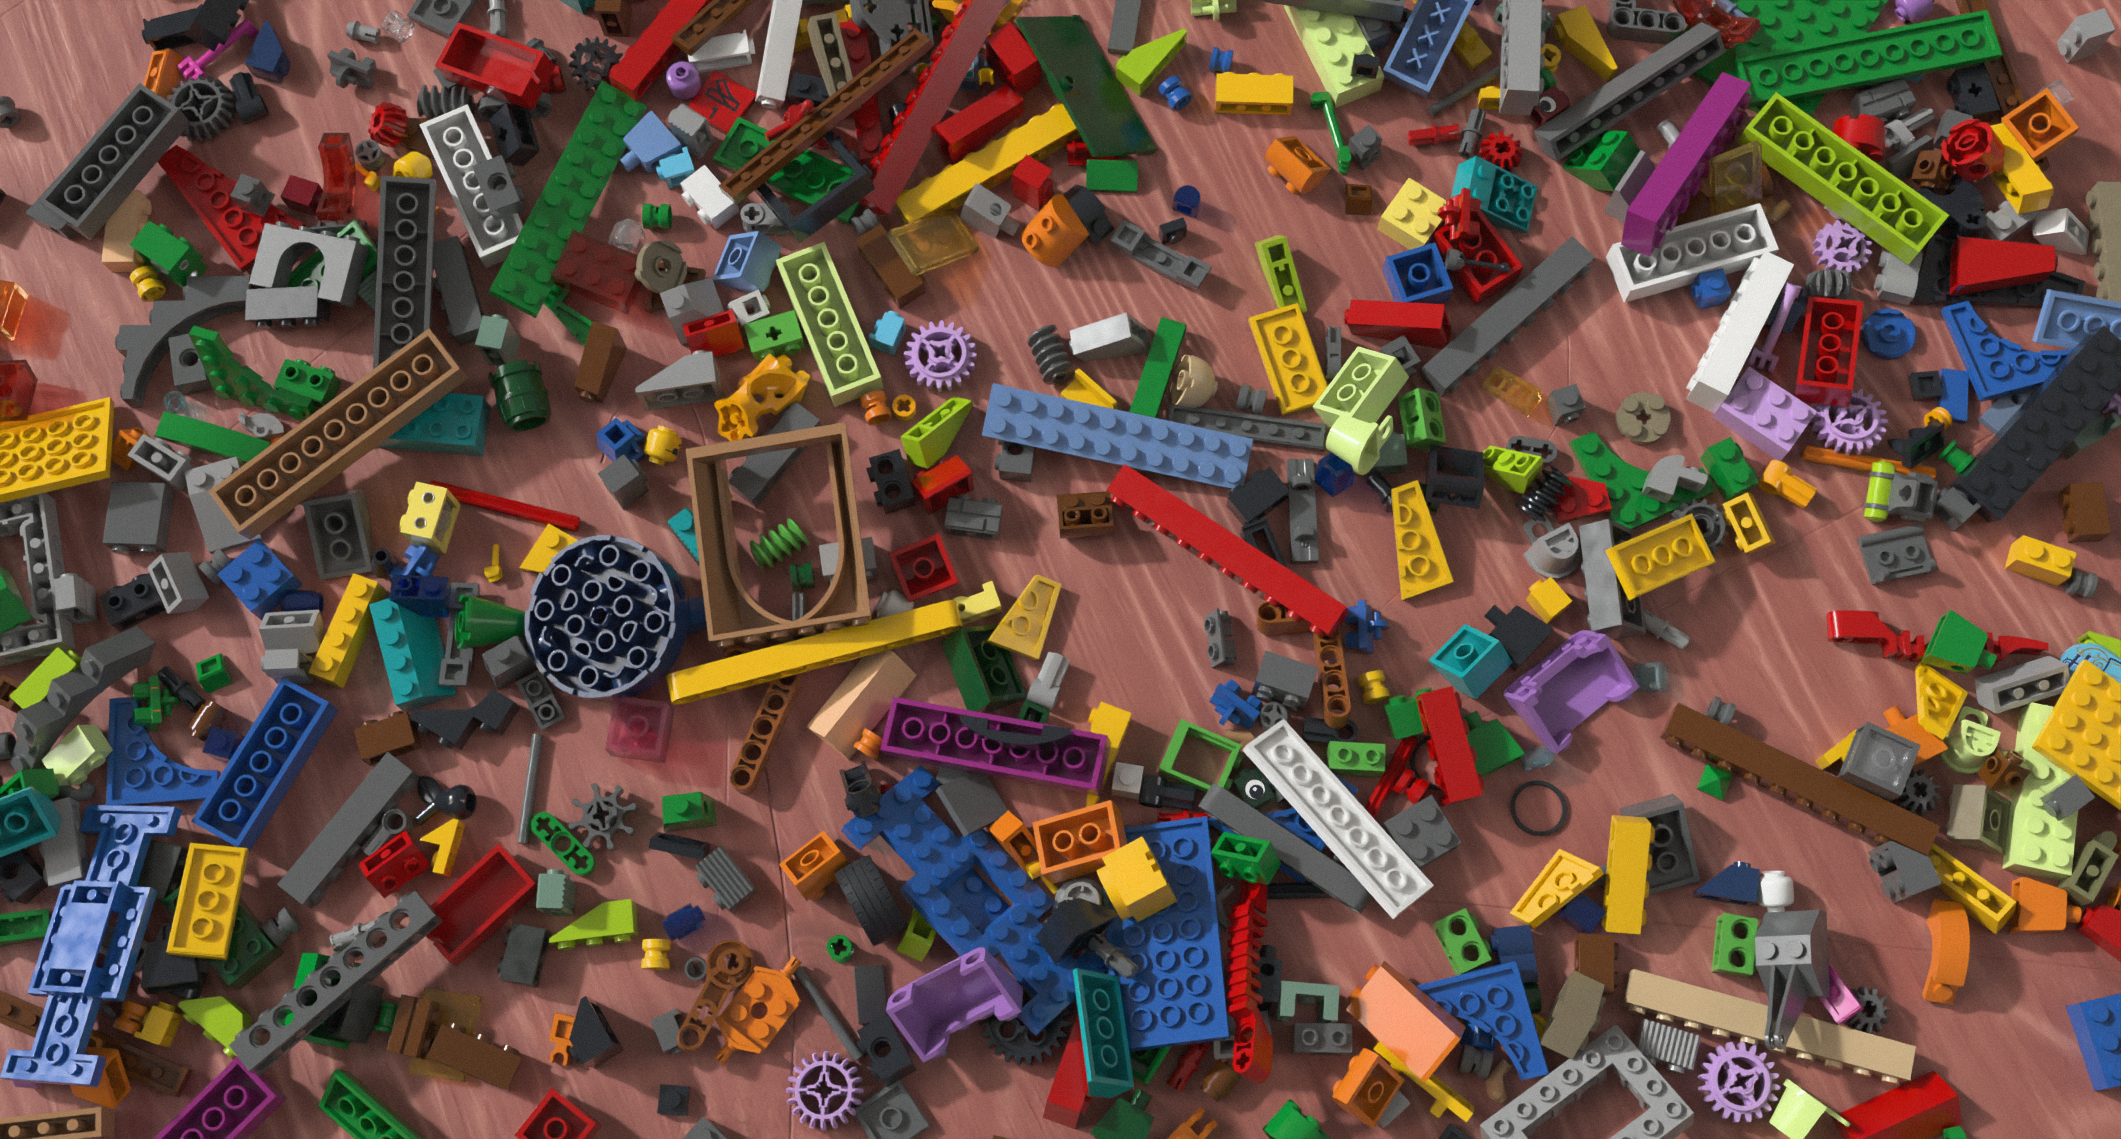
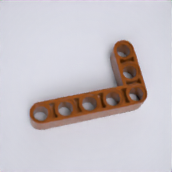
M1263 602L1257 610L1256 627L1260 633L1264 635L1312 633L1324 720L1331 728H1343L1349 720L1351 702L1339 628L1331 640H1324L1310 631L1309 627L1311 625L1303 619L1298 623L1287 616L1288 610L1283 606L1279 605L1278 608H1275L1269 603ZM1270 616L1273 617L1274 620H1266L1264 619V617ZM1332 660L1335 662V664L1330 665L1325 663L1324 661ZM1335 684L1339 689H1331L1328 685ZM1333 709H1339V710H1341L1343 713H1342V714H1335V713H1333L1331 710H1333Z
M732 646L725 652L724 659L749 653L752 650L742 646ZM799 674L793 675L795 677L793 683L787 686L781 684L783 678L759 684L768 689L729 776L730 783L738 793L746 795L756 789L801 688L802 683ZM778 699L784 701L781 709H770L773 701ZM763 725H772V731L768 735L759 734V730ZM753 749L761 750V756L757 760L752 761L748 759L750 751ZM742 774L750 775L748 784L744 786L737 785L738 777Z

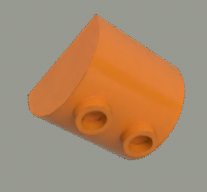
M2048 88L2001 118V122L2016 141L2027 151L2033 161H2038L2054 152L2079 130L2078 125Z
M1297 136L1276 138L1264 157L1265 161L1270 164L1267 168L1269 173L1276 178H1280L1282 175L1288 181L1286 188L1295 195L1299 193L1306 194L1313 190L1332 169Z
M1056 194L1022 230L1021 239L1027 251L1037 261L1049 267H1059L1088 237L1089 233L1064 195Z
M823 830L779 865L805 900L808 901L811 898L813 900L821 898L826 892L825 887L831 882L839 883L835 873L850 863Z
M1363 1048L1359 1055L1354 1056L1350 1060L1349 1071L1343 1080H1338L1335 1083L1331 1098L1349 1114L1369 1127L1374 1128L1405 1080L1378 1054Z

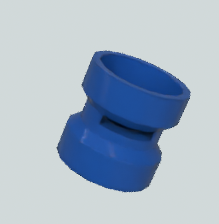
M1178 75L1169 77L1158 88L1161 96L1167 98L1168 105L1172 111L1181 110L1193 99V95L1188 89L1183 87V81Z

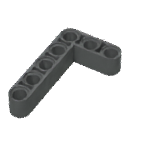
M1609 0L1607 32L1615 39L1667 45L1681 35L1686 24L1685 18L1680 13L1636 8V0H1624L1626 2Z

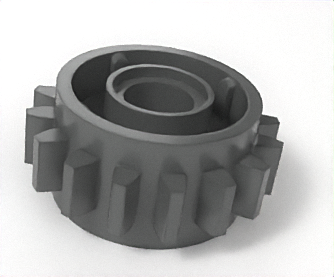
M1692 499L1689 502V506L1685 502L1679 506L1680 510H1675L1671 514L1675 519H1671L1668 522L1670 523L1692 514L1696 523L1700 524L1703 528L1702 535L1712 555L1718 551L1717 547L1721 548L1725 544L1722 538L1729 535V532L1725 531V526L1729 522L1723 519L1724 511L1719 512L1716 509L1717 505L1715 503L1711 506L1707 504L1705 499L1700 503Z

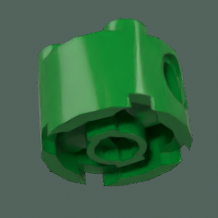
M1291 1099L1262 1128V1131L1269 1139H1331L1320 1129L1322 1126L1312 1116L1308 1115L1306 1117L1302 1114V1109Z

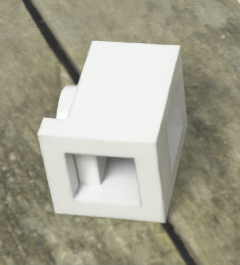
M759 289L735 299L727 305L728 310H733L739 329L743 328L744 324L760 320L770 314L768 310L770 309L769 301L764 294L761 295ZM751 306L754 313L748 314L745 307Z

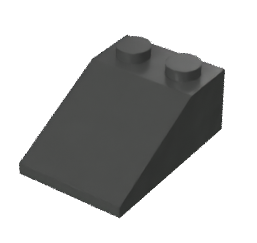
M364 488L312 496L302 501L320 580L352 575L353 573L371 572L373 558L371 525Z
M1674 794L1620 808L1621 816L1646 817L1651 826H1654V842L1649 843L1648 853L1652 855V867L1646 874V881L1649 882V894L1700 881L1684 803Z

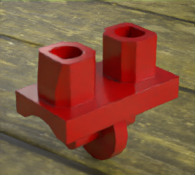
M1461 189V194L1446 200V206L1438 209V217L1445 220L1446 226H1450V241L1458 242L1462 238L1473 239L1480 233L1479 222L1470 220V215L1475 216L1479 213L1481 200L1470 196L1471 189Z

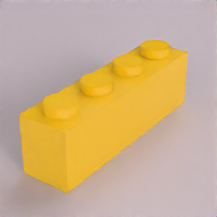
M2003 123L1991 125L2005 146L2004 165L1999 171L1989 174L2018 215L2048 208L2054 192L2052 183L2046 179L2039 165L2035 164L2027 151L2016 141Z
M353 573L308 672L317 680L341 689L344 688L373 623L369 604L382 601L387 592L379 582Z
M1612 815L1601 920V925L1606 932L1641 934V926L1646 924L1647 914L1646 909H1643L1644 898L1649 896V882L1646 881V874L1652 867V855L1648 854L1649 843H1653L1655 837L1654 826H1651L1646 817Z

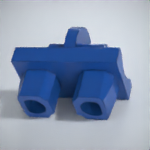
M422 543L420 546L411 544L405 551V557L409 560L405 568L398 565L389 574L395 581L394 584L406 594L413 596L419 587L422 588L426 581L433 584L436 582L437 578L432 575V572L437 567L435 564L440 557Z
M1357 600V606L1348 607L1350 612L1345 618V622L1348 625L1358 624V632L1346 633V647L1353 650H1362L1365 654L1374 653L1373 631L1374 640H1381L1382 631L1389 629V622L1381 620V612H1373L1372 621V606L1367 605L1366 600Z
M1229 680L1224 685L1220 683L1209 701L1216 706L1215 711L1222 715L1219 723L1224 726L1229 720L1234 725L1240 724L1249 730L1260 714L1259 709L1262 701L1251 695L1246 701L1237 696L1241 691V687L1233 680Z

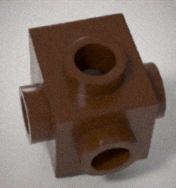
M1941 150L1919 151L1916 165L1912 170L1911 179L1920 186V189L1928 188L1932 192L1947 190L1950 179L1953 177V169L1945 160Z
M1996 747L1977 774L1990 789L2012 797L2031 770L2023 762L2025 758L2012 749L2005 751Z

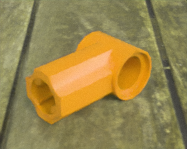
M1772 460L1757 483L1764 492L1771 495H1780L1802 509L1807 506L1817 489L1792 474V469L1787 464L1778 460Z

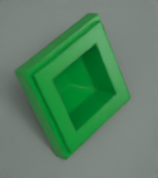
M1706 764L1696 789L1722 801L1733 775Z

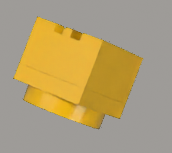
M1143 836L1102 857L1105 866L1096 871L1122 921L1134 916L1136 921L1139 922L1177 902L1159 863Z

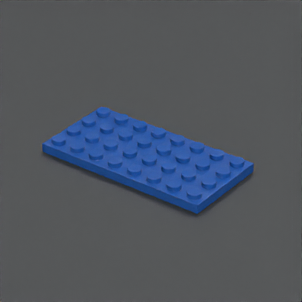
M1207 816L1126 827L1127 844L1143 836L1177 899V902L1139 922L1136 921L1134 916L1122 921L1118 915L1106 930V940L1113 946L1120 947L1123 951L1122 953L1135 963L1139 969L1134 978L1126 979L1113 967H1108L1109 975L1119 977L1129 1052L1231 1039L1227 1014L1214 865L1211 855L1212 845L1209 819ZM1102 885L1104 907L1116 910Z

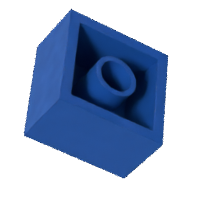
M1435 242L1385 258L1382 271L1394 302L1439 304L1449 301L1453 286Z
M260 538L217 574L250 612L263 620L265 613L272 612L303 585Z

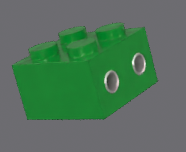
M148 221L129 245L149 266L154 267L156 271L182 288L187 286V276H202L208 267L201 261L203 256L193 249L194 246L183 237L176 238L173 236V231L163 224L157 226Z

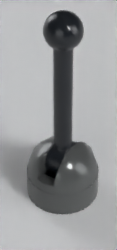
M1450 248L1448 249L1445 261V269L1453 271L1461 269L1465 264L1499 269L1502 273H1507L1510 270V266L1506 262L1495 264L1469 260L1465 258L1462 251Z

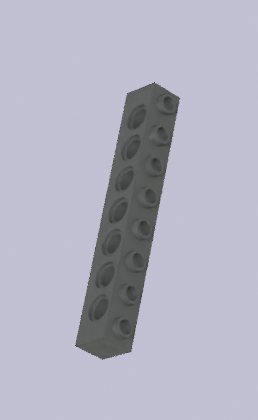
M416 891L404 895L398 900L395 908L378 916L372 927L354 936L351 940L352 943L348 947L335 952L328 959V963L320 970L317 969L311 972L301 986L288 991L277 1006L264 1011L259 1016L258 1021L250 1028L241 1030L235 1036V1040L229 1045L249 1072L259 1076L443 922L424 897ZM410 917L408 926L400 929V922L404 918ZM383 936H387L386 944L381 948H377L378 940ZM360 955H364L363 963L358 967H354L355 959ZM340 974V982L336 986L331 987L332 978ZM317 993V1001L312 1006H308L309 997ZM294 1013V1019L291 1024L285 1026L286 1016ZM270 1032V1040L267 1044L262 1045L261 1039L263 1035Z

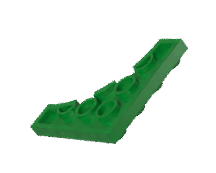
M197 326L192 327L189 336L212 388L218 397L226 400H237L247 406L255 405L262 407L272 413L279 412L290 415L296 420H306L316 412L312 399L279 387L277 390L273 389L269 383L262 380L263 377L247 365L242 367L238 361L231 358L234 353L227 347L219 332Z
M1595 431L1574 439L1569 444L1588 480L1605 483L1612 508L1611 512H1606L1609 519L1633 530L1678 510L1679 506L1684 502L1689 505L1692 499L1698 501L1712 495L1716 491L1709 477H1707L1706 484L1699 493L1676 486L1673 496L1667 503L1641 495L1645 480L1650 472L1634 467L1617 457L1605 446ZM1704 468L1699 469L1701 473L1706 474Z

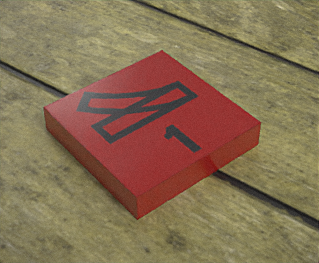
M714 70L688 107L707 118L709 126L727 136L737 117L743 119L755 103L756 93Z

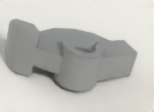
M242 412L239 414V421L242 427L253 433L258 439L269 441L272 438L285 435L283 424L273 415L259 413L249 418Z

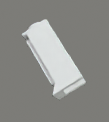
M743 30L742 34L739 32L712 37L692 56L688 55L689 63L697 68L698 73L752 64L751 54H755L753 38L748 39L746 30Z

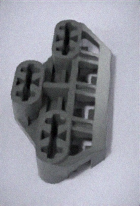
M850 0L851 15L855 25L863 29L871 27L880 37L881 56L913 31L908 30V25L912 24L911 11L914 12L916 29L931 39L934 46L928 0ZM924 54L921 58H919L916 62H914L911 66H909L898 76L907 75L926 54Z

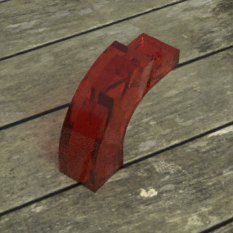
M1672 0L1676 10L1685 18V22L1690 28L1703 22L1719 30L1725 49L1732 50L1739 42H1748L1762 27L1758 18L1733 16L1721 9L1714 0Z
M323 133L318 150L323 166L324 186L316 209V215L318 220H344L346 213H352L355 201L356 167L353 146L349 133Z

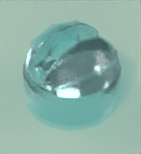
M178 391L167 393L163 400L166 410L173 414L182 413L187 405L185 396ZM172 399H178L177 408H174Z

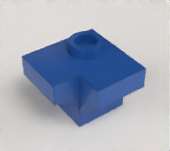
M615 418L596 433L598 449L612 462L622 455H625L629 461L634 459L637 463L645 458V453L639 447L646 441L645 436L628 420L621 422L618 418Z

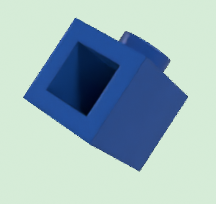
M1724 269L1700 273L1691 285V294L1698 310L1724 304L1731 293Z

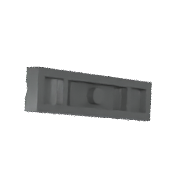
M1287 459V488L1290 490L1288 511L1291 564L1318 563L1314 460ZM1297 486H1307V487H1308V490H1295V489L1297 488Z

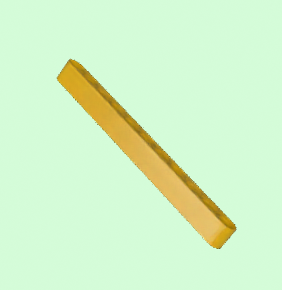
M948 600L869 621L868 625L848 626L839 630L676 671L666 676L671 702L674 705L686 704L944 636L963 628V623L957 601Z

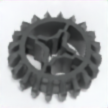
M199 74L197 80L189 76V82L180 81L179 88L172 87L174 95H167V100L179 108L188 121H192L182 132L181 137H186L192 142L197 139L202 143L205 137L213 141V135L222 136L221 130L223 128L230 130L228 122L235 121L232 114L237 112L234 105L236 100L231 94V90L219 79L215 80L210 75L205 79L204 76Z

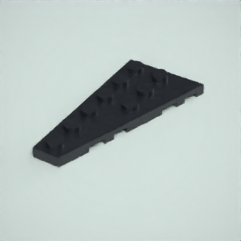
M1934 233L1926 244L1918 274L1915 296L1910 303L1954 305L1969 301L1971 305L2042 307L2047 289L2082 295L2085 281L2055 271L2045 281L1961 295H1950V247L1957 239Z

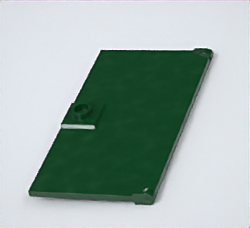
M1081 15L1018 17L1016 19L1018 26L1046 73L1053 93L1063 103L1093 157L1131 154L1148 155L1158 150Z

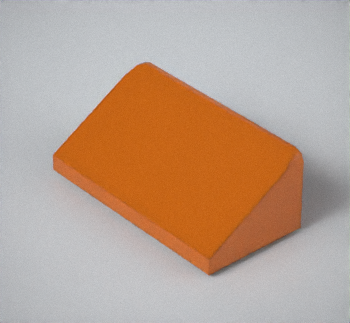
M169 48L152 52L144 86L167 100V95H174L172 87L176 88L180 74L177 66L183 61V57Z

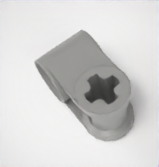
M782 202L784 206L790 211V205L785 202ZM750 203L741 209L742 225L746 233L760 231L764 235H785L789 233L765 203Z

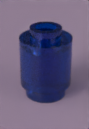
M287 590L286 594L281 597V610L285 612L320 610L322 614L324 607L323 594L316 593L315 590Z
M690 902L667 915V919L663 920L662 924L671 941H674L677 938L681 940L703 928L702 921L706 920L700 906L693 907Z

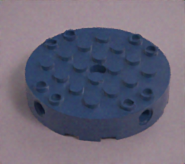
M596 535L587 537L559 551L551 558L552 562L543 574L539 573L530 591L532 597L529 609L525 611V636L535 665L559 689L594 701H622L649 690L674 665L687 635L689 620L688 600L678 573L667 559L655 550L631 539L618 536Z

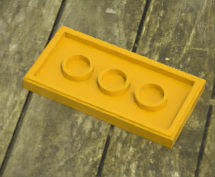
M1299 303L1249 317L1248 322L1281 416L1313 407L1328 387Z
M1692 514L1605 550L1628 600L1716 563Z
M190 843L166 951L168 955L227 960L249 855L248 848Z

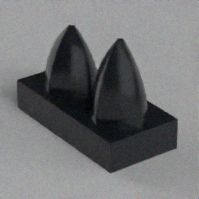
M1935 420L1925 428L1910 429L1908 431L1909 439H1889L1887 443L1891 449L1902 455V466L1912 469L1944 447L1945 423Z

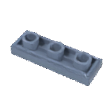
M2038 387L1999 397L1978 421L1996 435Z

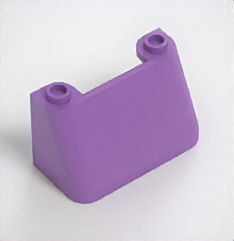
M1582 630L1570 636L1504 690L1503 695L1548 750L1558 754L1571 746V741L1573 740L1571 730L1607 701L1623 703L1633 696V692L1639 688V685L1607 635Z

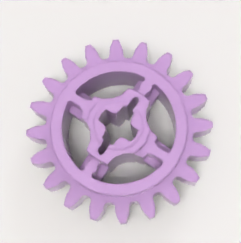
M940 320L939 327H935L932 321L929 322V330L920 326L921 335L912 333L914 342H906L907 349L910 351L904 352V357L908 360L905 362L906 369H912L909 372L910 377L916 378L918 376L917 384L919 386L927 382V390L929 391L933 385H937L938 392L942 391L943 385H946L948 390L952 391L953 382L961 387V377L970 379V374L967 370L975 371L973 361L977 360V354L974 353L976 350L975 343H970L971 335L963 336V327L955 331L954 322H951L946 328L943 320ZM956 346L962 352L959 362L955 360L953 355ZM922 350L927 353L928 363L925 367L920 362Z
M1860 389L1857 394L1853 393L1852 390L1849 407L1815 404L1813 409L1817 412L1811 419V422L1814 423L1811 430L1814 432L1819 431L1817 440H1827L1825 448L1833 444L1835 446V453H1838L1843 448L1847 456L1852 449H1854L1857 455H1860L1863 448L1870 452L1873 445L1878 446L1886 433L1885 427L1888 423V420L1883 419L1886 410H1878L1881 405L1880 401L1871 402L1873 394L1864 397L1863 389ZM1830 411H1833L1835 414V422L1831 423L1829 418ZM1864 419L1867 420L1869 425V430L1865 431L1863 428Z
M1729 1042L1726 1043V1051L1722 1046L1715 1047L1717 1056L1713 1053L1706 1055L1710 1063L1700 1064V1067L1706 1071V1074L1697 1076L1698 1079L1705 1081V1085L1700 1086L1698 1090L1708 1092L1703 1102H1714L1710 1110L1711 1112L1721 1109V1119H1727L1731 1114L1733 1123L1739 1122L1741 1116L1744 1122L1747 1123L1752 1120L1751 1114L1756 1119L1762 1118L1760 1109L1766 1112L1772 1110L1767 1101L1774 1102L1778 1100L1771 1091L1780 1089L1779 1085L1772 1083V1079L1778 1078L1779 1074L1769 1072V1069L1774 1066V1062L1766 1064L1763 1062L1767 1053L1764 1052L1756 1056L1755 1045L1750 1046L1746 1051L1744 1042L1738 1043L1736 1049L1734 1044ZM1732 1059L1745 1061L1753 1068L1750 1070L1740 1068L1739 1065L1734 1064ZM1722 1066L1724 1068V1078L1718 1087V1073ZM1747 1077L1739 1087L1730 1088L1737 1081V1078ZM1759 1079V1092L1756 1098H1754V1083ZM1728 1094L1734 1095L1739 1100L1742 1099L1745 1106L1735 1105L1729 1102L1725 1096Z

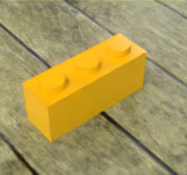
M1224 72L1217 74L1215 113L1291 115L1293 106V76H1287L1283 73L1261 75L1260 73L1235 74L1233 72Z

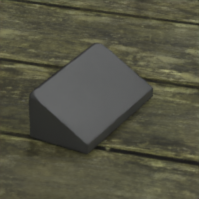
M883 965L855 966L854 979L858 1024L867 1025L887 1014Z

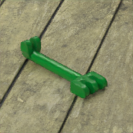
M1329 92L1313 93L1310 106L1312 109H1324L1337 153L1336 163L1340 174L1346 175L1350 169L1351 154L1349 147L1344 144Z

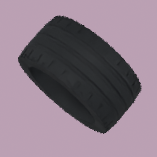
M870 855L854 861L835 873L849 904L873 946L889 940L908 928L904 917Z

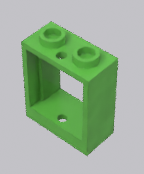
M1180 719L1159 767L1158 774L1180 784L1195 786V790L1206 794L1211 785L1172 769L1188 735L1230 753V757L1218 782L1219 786L1229 791L1233 782L1229 775L1232 768L1238 770L1244 754L1239 753L1242 745Z

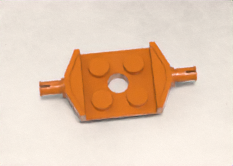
M792 956L784 969L780 971L755 966L753 969L755 971L722 1014L716 1017L715 1020L726 1040L723 1048L714 1057L722 1065H725L733 1051L743 1050L762 1054L802 1002L791 981L793 979L791 976L802 964L800 960ZM758 1003H764L768 1009L766 1016L762 1019H756L752 1013L754 1006Z

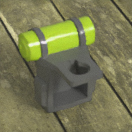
M1884 460L1873 462L1872 471L1869 474L1870 480L1866 503H1864L1865 518L1871 520V522H1883V520H1887L1888 514L1900 515L1902 520L1911 522H1924L1925 520L1932 519L1937 500L1938 481L1933 480L1932 476L1919 472H1909L1908 475L1896 472V466Z

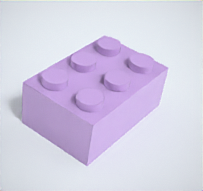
M1748 367L1713 418L1774 459L1781 461L1817 411L1751 367Z

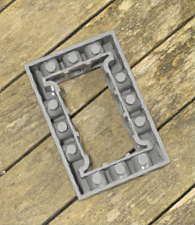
M47 493L0 503V538L20 534L24 539L26 556H23V560L27 563L29 581H26L27 587L30 588L32 600L30 613L33 618L41 622L29 626L19 625L15 627L16 629H11L0 635V667L49 656L57 647L65 652L70 649L75 650L72 622L68 621L67 617L56 613L54 579L60 578L62 574H65L56 502Z
M1616 1024L1587 1045L1583 1051L1576 1053L1573 1059H1568L1480 1124V1130L1483 1139H1528L1527 1137L1534 1134L1539 1125L1552 1116L1554 1118L1558 1116V1111L1574 1099L1576 1101L1581 1099V1094L1596 1083L1601 1084L1607 1078L1608 1067L1620 1078V1084L1623 1087L1627 1086L1640 1101L1639 1106L1643 1110L1647 1109L1645 1113L1610 1139H1674L1693 1125L1694 1112Z

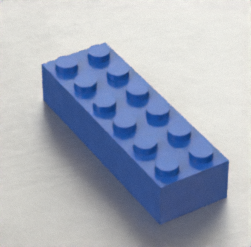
M282 678L191 822L236 847L248 848L250 852L339 709L306 689Z

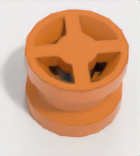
M865 728L862 732L863 737L853 747L876 761L879 757L878 752L881 749L883 739Z

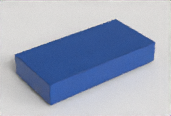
M1942 368L1939 371V378L1943 396L1938 399V407H1942L1950 413L1953 423L1964 424L1967 421L1968 373L1967 371Z

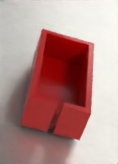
M459 22L435 64L436 68L448 81L532 111L543 92L540 86H546L555 69L548 56L540 50Z
M499 843L430 905L443 922L426 937L434 942L433 945L448 962L459 966L537 894L538 882L508 849Z

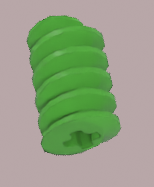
M787 519L788 528L782 524L777 526L778 534L772 529L768 530L769 539L761 534L759 536L760 544H757L754 540L749 542L750 551L763 573L765 572L764 563L771 568L774 567V557L778 561L783 562V552L791 557L792 547L799 552L802 551L800 542L803 541L806 545L810 546L804 532L792 519Z

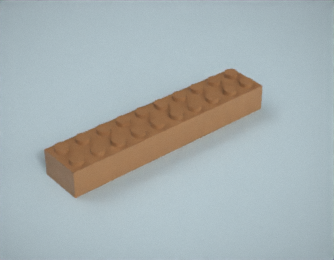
M427 329L208 492L237 532L251 540L469 377L440 339L430 329Z

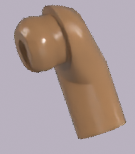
M1781 200L1773 209H1768L1767 206L1763 207L1761 205L1768 224L1778 223L1791 209L1790 203L1786 200Z
M1225 729V738L1241 744L1242 750L1255 739V736L1250 731Z
M1502 1058L1489 1072L1487 1079H1485L1487 1094L1496 1103H1503L1507 1099L1508 1094L1505 1091L1503 1078L1512 1069V1066Z

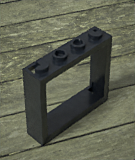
M832 129L812 145L823 138L854 173L853 176L796 217L791 214L765 183L754 190L799 244L875 189L869 178L873 175L865 164L859 165L860 160L853 150L849 152L846 150L848 148L840 136L835 138L833 136L835 133Z

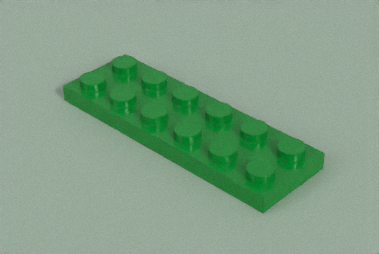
M737 117L713 159L715 163L736 172L775 140L768 142L764 135L768 130ZM807 149L769 178L765 184L770 189L810 207L853 176L854 173L851 169ZM855 203L835 219L849 226L851 223L850 219L855 216L861 203Z

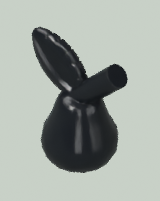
M419 777L418 793L422 801L428 805L414 818L419 825L422 826L437 811L457 820H466L473 815L477 799L471 787L458 784L441 791L440 785L432 777Z

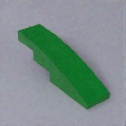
M165 411L154 437L206 455L210 453L224 459L237 456L245 464L270 445V442L244 433Z
M49 908L0 914V947L45 938L50 923Z

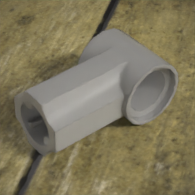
M1048 652L1038 678H1035L1032 682L1027 700L1053 710L1070 660L1058 653Z

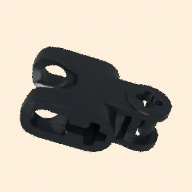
M1954 174L1946 190L1948 195L1934 194L1928 188L1916 191L1949 214L1937 231L1947 228L1956 239L1959 236L1983 239L1982 230L1987 224V217L1982 212L1985 210V200L1971 182H1966L1962 177Z

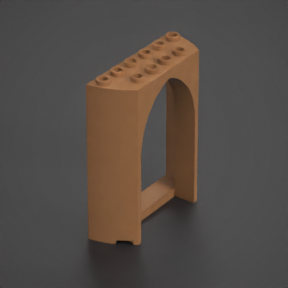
M845 422L686 449L709 642L717 643L718 648L751 644V647H761L768 645L767 641L770 640L786 643L794 641L795 636L804 635V638L820 634V632L869 624L872 615ZM826 443L839 545L837 567L830 587L820 602L810 612L796 621L785 620L766 611L751 595L743 580L737 553L726 459Z

